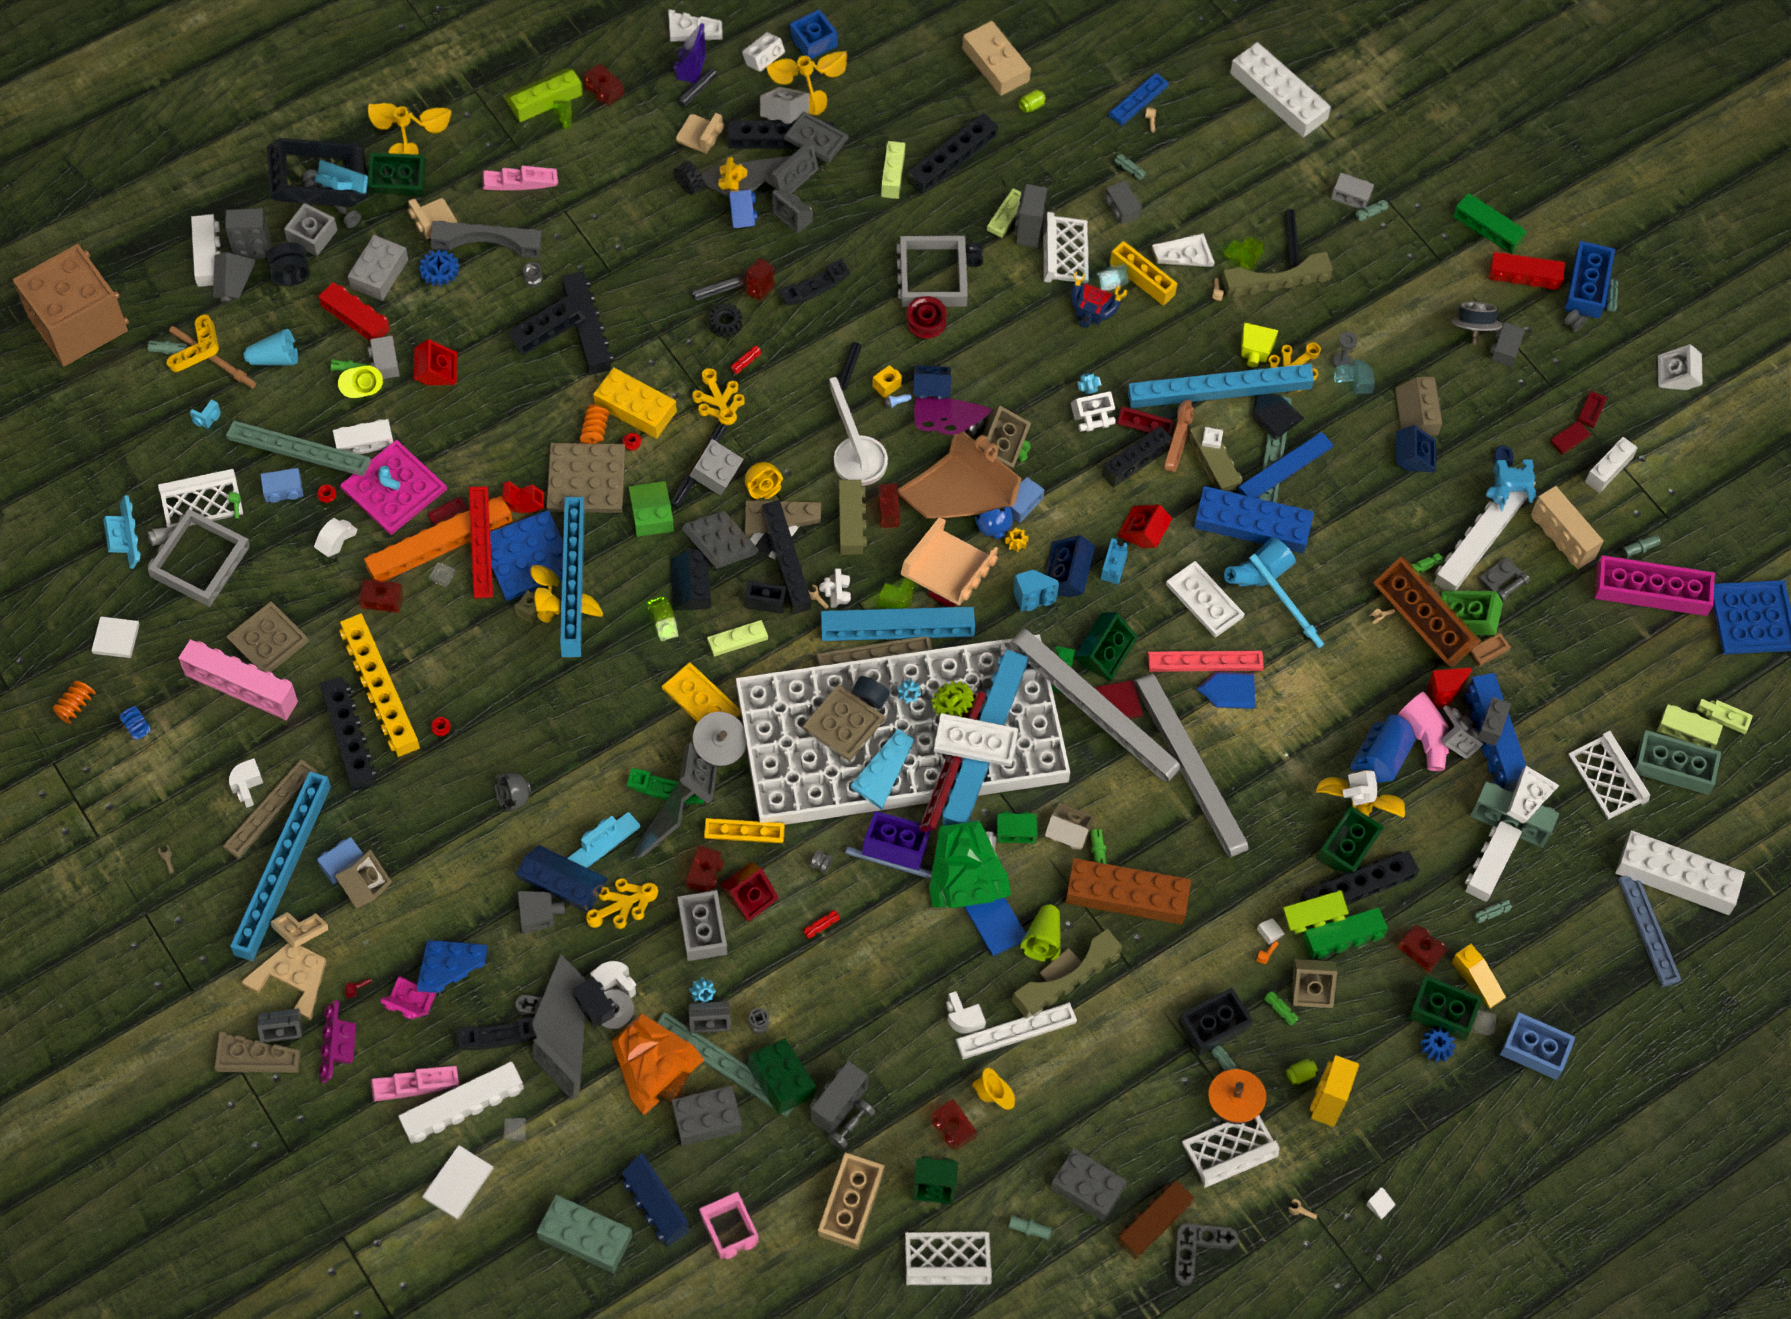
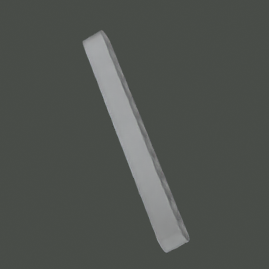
M1021 629L1010 641L1009 644L1016 653L1027 656L1028 663L1162 781L1168 783L1181 769V765L1176 759L1031 632Z
M1150 673L1135 679L1134 685L1139 697L1171 755L1181 765L1180 771L1225 853L1231 858L1247 851L1248 844L1155 675Z

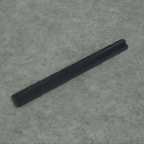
M718 422L671 498L670 504L678 508L695 482V479L689 476L710 441L713 439L719 443L729 425Z

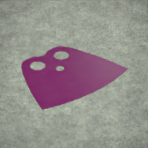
M916 397L914 408L915 425L920 430H935L942 434L955 435L970 428L994 409L954 399ZM931 421L935 425L932 427H925L923 426V423ZM948 425H954L956 426V430L947 431L945 430V427Z

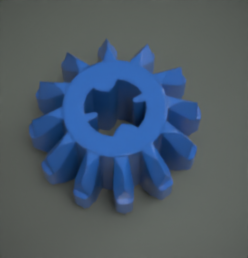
M137 707L127 708L120 714L121 721L134 739L143 738L150 732V726Z
M1441 1027L1437 1029V1032L1431 1028L1429 1033H1424V1039L1421 1040L1420 1045L1424 1047L1422 1053H1428L1427 1060L1434 1057L1435 1063L1439 1061V1058L1444 1062L1447 1060V1057L1453 1055L1452 1050L1456 1048V1045L1452 1043L1454 1037H1448L1449 1030L1442 1033Z

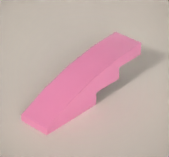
M521 166L520 170L503 168L501 172L483 171L482 174L483 189L488 190L540 189L557 186L558 184L557 170L550 168Z
M457 1067L416 1069L414 1073L394 1074L393 1077L372 1079L373 1100L398 1099L459 1087Z

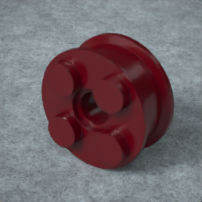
M923 296L916 298L907 309L906 323L909 331L914 336L923 339L939 336L946 327V307L940 300L934 297Z

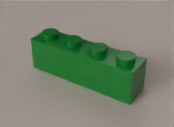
M1469 193L1456 206L1453 215L1454 218L1510 254L1523 242L1527 232L1522 226L1512 222L1508 217L1495 211L1491 206L1486 205Z
M1378 907L1347 917L1342 921L1331 922L1318 928L1305 931L1302 938L1311 959L1317 957L1322 959L1335 951L1336 953H1341L1351 946L1360 947L1370 940L1379 941L1384 938L1388 927Z

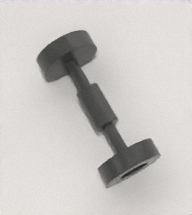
M334 206L341 214L346 215L344 224L348 228H353L359 223L361 215L356 210L348 213L345 207Z
M1344 332L1339 337L1338 343L1342 350L1335 354L1332 361L1333 366L1337 370L1344 371L1350 367L1351 357L1348 355V352L1356 347L1358 341L1356 335L1352 332Z
M862 1099L855 1103L859 1113L848 1121L844 1126V1131L840 1135L832 1131L828 1136V1139L841 1150H844L848 1145L843 1137L847 1132L850 1133L859 1122L858 1119L861 1115L864 1114L867 1117H871L875 1113L874 1109Z

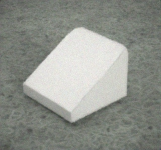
M1273 918L1260 923L1257 927V931L1268 945L1285 934Z
M1381 1187L1367 1202L1366 1206L1382 1219L1395 1206V1203Z

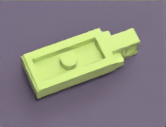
M1701 699L1696 709L1705 714L1707 718L1743 734H1746L1753 717L1749 713L1718 700L1716 702H1708Z

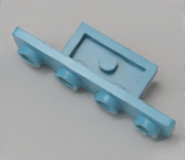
M323 160L319 161L315 182L322 184V187L366 193L367 175Z
M124 495L120 502L121 516H105L103 521L108 552L127 553L129 568L134 569L137 562L140 561V551H137L138 537L134 532L135 519L132 518L131 514L133 506L129 501V496Z
M629 812L617 821L613 816L608 819L605 818L598 824V827L592 831H587L581 839L582 848L568 857V859L588 868L640 828V824Z

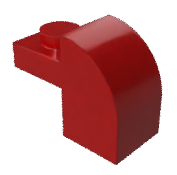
M510 481L503 483L502 496L503 500L508 502L510 511L531 513L544 508V492L533 484L520 489Z

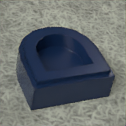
M1507 446L1498 447L1494 453L1493 463L1495 464L1497 460H1506L1507 465L1512 466L1513 451Z

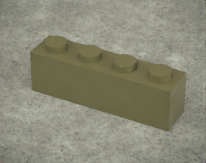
M1208 422L1190 429L1188 440L1213 487L1232 493L1239 491L1238 488L1243 482L1242 476L1235 470L1233 459L1228 457L1224 443H1221L1220 449L1202 446L1205 427L1213 428L1211 423Z
M839 480L840 555L863 554V547H867V536H863V531H866V519L862 517V514H866V503H862V498H865V487H862L861 480Z

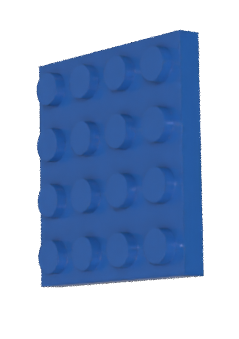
M549 510L490 532L492 570L506 601L524 595L527 590L532 592L537 588L546 587L540 585L532 578L530 574L532 565L545 566L556 573L559 581L562 580L563 540Z
M1785 580L1714 584L1713 609L1723 655L1791 651V606Z

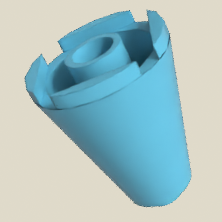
M283 329L246 347L244 358L250 365L292 366L298 362L297 348L294 349L293 347L295 340L291 331Z

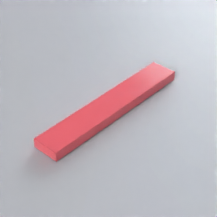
M1262 651L1148 652L1149 672L1263 671L1264 669Z

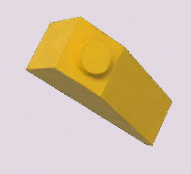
M1472 944L1454 956L1451 963L1478 996L1483 998V1002L1489 1009L1506 998L1484 958Z

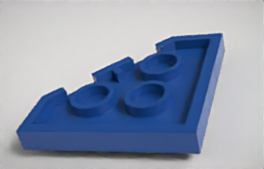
M427 940L417 991L439 993L449 983H456L468 976V972L475 968L480 969L485 966L488 945Z

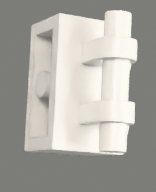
M1111 391L1078 398L1071 402L1075 421L1080 419L1085 421V423L1078 425L1079 431L1086 430L1089 432L1093 431L1094 428H1107L1109 425L1115 424V418H1108L1107 416L1108 413L1115 410ZM1100 415V420L1092 421L1091 417Z

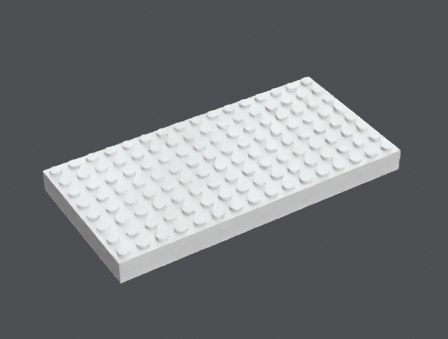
M1040 634L1034 635L1041 641ZM1013 638L736 678V689L742 724L745 730L746 748L759 822L785 823L786 825L881 810L851 789V784L898 729L913 738L914 744L882 810L929 803L947 754L933 752L940 717L932 707L933 703L931 700L935 698L933 694L939 693L938 687L944 688V683L951 685L953 680L955 684L959 681L963 684L967 683L973 694L980 691L986 694L988 688L992 689L993 683H991L994 672L998 673L999 667L997 664L1000 656H1004L1006 650L1015 652L1009 644ZM1027 662V667L1004 725L1018 728L1012 765L1009 767L990 763L979 795L1069 782L1070 769L1051 683ZM866 676L881 683L890 692L881 709L874 708L885 716V720L849 762L803 730V725L838 684L851 692L858 678ZM912 678L914 684L919 683L920 688L918 690H920L922 695L917 697V702L911 701L906 704L904 698L899 699L898 694L900 692H898L897 687L901 685L902 680L906 681ZM985 698L982 705H985L987 702ZM962 766L958 767V772H960ZM952 783V789H954L956 783Z

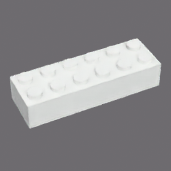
M1258 42L1233 60L1230 73L1303 138L1328 120L1331 106Z
M1634 831L1630 832L1624 843L1616 869V874L1629 876L1632 880H1639L1645 885L1730 915L1736 906L1745 872Z

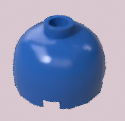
M1005 507V511L1000 512V509H995L980 514V517H975L980 532L986 536H994V539L1005 537L1004 533L1010 530L1013 525V515L1010 507Z

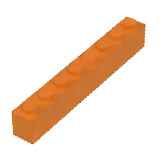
M502 496L489 499L490 532L513 522L511 511ZM470 510L458 513L447 521H441L432 528L424 529L419 534L406 537L401 542L389 545L384 550L372 553L367 558H364L366 568L375 585L471 542Z

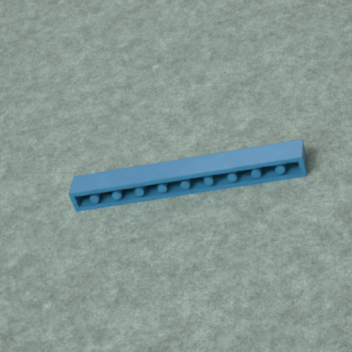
M1312 364L1129 383L1128 397L1130 409L1177 404L1185 400L1196 402L1312 389L1314 377Z
M565 497L561 657H581L584 497Z
M1006 650L1004 656H1000L997 664L999 670L998 673L994 672L991 683H993L992 689H987L985 696L987 702L981 706L978 716H981L979 721L1005 725L1027 667V656ZM962 757L959 765L962 768L960 772H956L953 783L956 784L954 789L950 788L947 800H949L948 805H944L940 817H943L942 825L969 822L990 766L989 762Z
M309 771L230 946L234 956L250 961L254 960L331 788L328 777Z

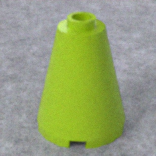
M1048 904L1040 908L1022 939L1021 949L1025 950L1024 954L1034 960L1045 961V958H1051V961L1059 957L1061 952L1060 911L1054 905Z

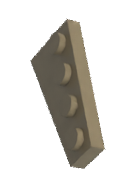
M746 501L745 535L747 537L752 536L754 533H767L761 508L762 504L774 501ZM781 502L788 527L821 523V503Z
M219 1031L215 1070L216 1072L299 1073L301 1053L300 1050L275 1044L272 1046L264 1044V1042L261 1043L258 1040L251 1041L242 1036L236 1035L235 1037Z

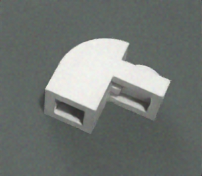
M333 518L320 531L314 548L327 557L340 552L344 540L355 536L358 529L344 519L338 521L336 518Z
M255 758L238 764L232 770L229 777V784L233 794L237 792L240 802L244 801L246 808L253 806L254 803L248 788L263 783Z
M1363 771L1348 775L1351 788L1343 790L1344 798H1352L1354 806L1375 801L1377 797V783L1374 771Z
M606 962L590 973L591 978L594 977L597 983H602L605 991L611 990L618 985L630 998L636 994V984L628 976L629 969L621 962Z
M957 992L949 993L946 1006L949 1013H951L948 1014L947 1021L951 1028L962 1034H971L985 1029L986 1021L979 1004L963 1009Z

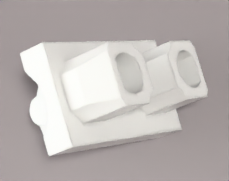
M835 569L834 574L830 575L829 578H825V582L819 585L820 591L824 592L826 597H830V607L836 608L839 604H848L851 599L850 592L842 591V588L849 586L850 577L841 574V569Z

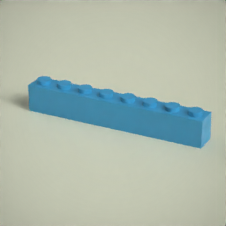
M974 607L821 611L822 641L908 639L915 637H974Z

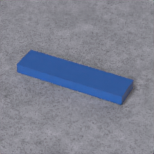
M1155 73L1109 112V117L1122 126L1165 90L1169 83Z

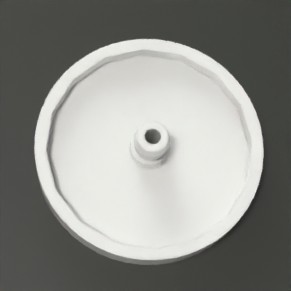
M860 436L869 464V469L862 472L850 439L847 438L839 444L834 454V468L838 476L842 480H861L862 486L877 482L886 472L888 463L887 452L883 445L874 438Z

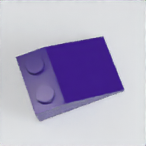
M700 23L687 38L683 48L679 50L680 59L679 62L676 61L674 67L678 80L695 83L699 79L706 57L705 23Z

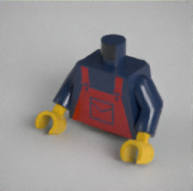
M1075 272L1074 279L1076 282L1073 284L1071 302L1076 310V316L1081 318L1079 324L1084 328H1088L1091 322L1098 325L1102 320H1107L1114 316L1122 302L1121 298L1126 297L1127 290L1125 289L1124 293L1119 295L1120 286L1115 289V294L1085 283L1081 285L1085 275L1083 273V278L1078 280L1076 278L1077 272Z

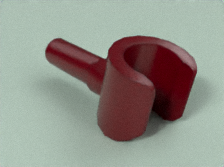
M371 978L356 984L348 983L345 986L346 997H355L357 995L356 989L371 983Z

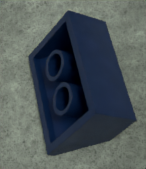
M1082 535L1052 542L1045 575L1058 580L1057 595L1070 598L1084 594L1095 545Z

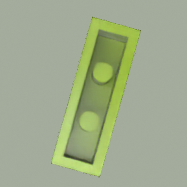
M1342 890L1283 908L1289 931H1295V934L1307 931L1306 927L1314 925V928L1326 925L1325 921L1333 919V922L1345 920V915L1349 914Z

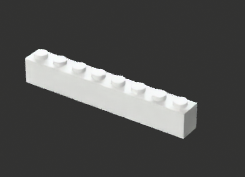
M1510 492L1503 512L1500 511V505L1495 504L1491 500L1488 502L1484 509L1486 512L1478 515L1474 522L1476 525L1468 528L1464 535L1466 538L1458 541L1454 548L1456 551L1454 553L1450 552L1444 561L1446 564L1444 566L1440 565L1434 574L1436 575L1434 581L1436 585L1446 591H1456L1528 498L1526 492Z

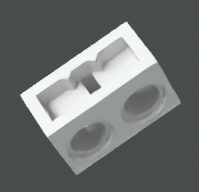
M765 33L743 50L742 53L747 66L761 71L785 53L779 37Z

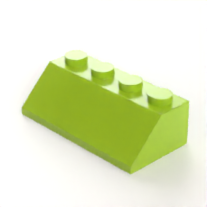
M565 68L505 94L504 98L519 122H522L581 96L582 86L574 70Z

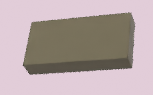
M1068 948L1043 969L1039 976L1045 982L1057 980L1073 972L1082 962Z

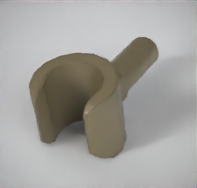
M166 845L168 850L162 853L160 848H158V853L161 859L166 862L169 874L174 873L170 859L172 852L170 847Z

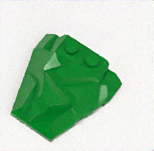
M980 820L940 826L929 886L932 907L956 908L994 902L995 899L1011 896L1008 874L1004 870L997 853H995Z

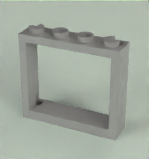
M900 236V243L897 244V254H900V258H897V269H901V274H898V284H901V289H898V299H902V307H908L913 300L923 296L937 298L945 306H967L965 236ZM906 249H957L959 292H908Z
M188 509L185 514L180 516L177 527L170 531L166 543L161 544L159 547L158 555L149 562V575L151 578L210 607L250 548L249 540ZM191 522L236 544L205 591L160 569Z

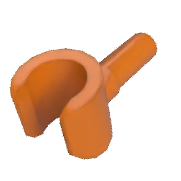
M1274 941L1267 952L1260 950L1256 961L1267 964L1270 955L1279 943Z

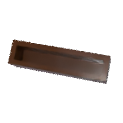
M1177 1180L1172 1185L1168 1183L1161 1191L1163 1194L1158 1199L1154 1197L1148 1203V1209L1144 1213L1140 1211L1133 1218L1134 1223L1130 1227L1126 1225L1119 1232L1118 1244L1135 1260L1193 1203L1195 1197Z

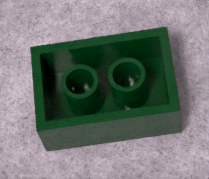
M370 153L368 189L371 194L424 196L426 159L424 155Z
M1425 975L1408 1018L1436 1030L1441 1027L1443 1033L1449 1030L1448 1035L1466 1041L1483 998Z
M786 1038L750 1054L747 1067L778 1115L813 1099L816 1085Z
M930 1156L916 1158L912 1201L954 1204L958 1162L951 1158H942V1160H935Z

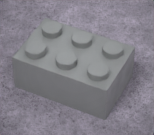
M373 235L348 275L350 288L383 301L408 261L406 248Z
M717 890L679 896L678 907L687 961L727 955V944Z

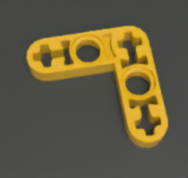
M201 315L195 320L198 343L168 358L167 365L173 372L186 369L212 357L218 352L219 346L214 323L208 315Z

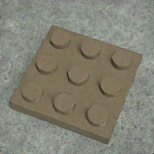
M272 601L226 636L227 640L251 664L263 672H272L309 642L308 637Z
M838 684L803 725V730L850 762L884 722L885 716Z

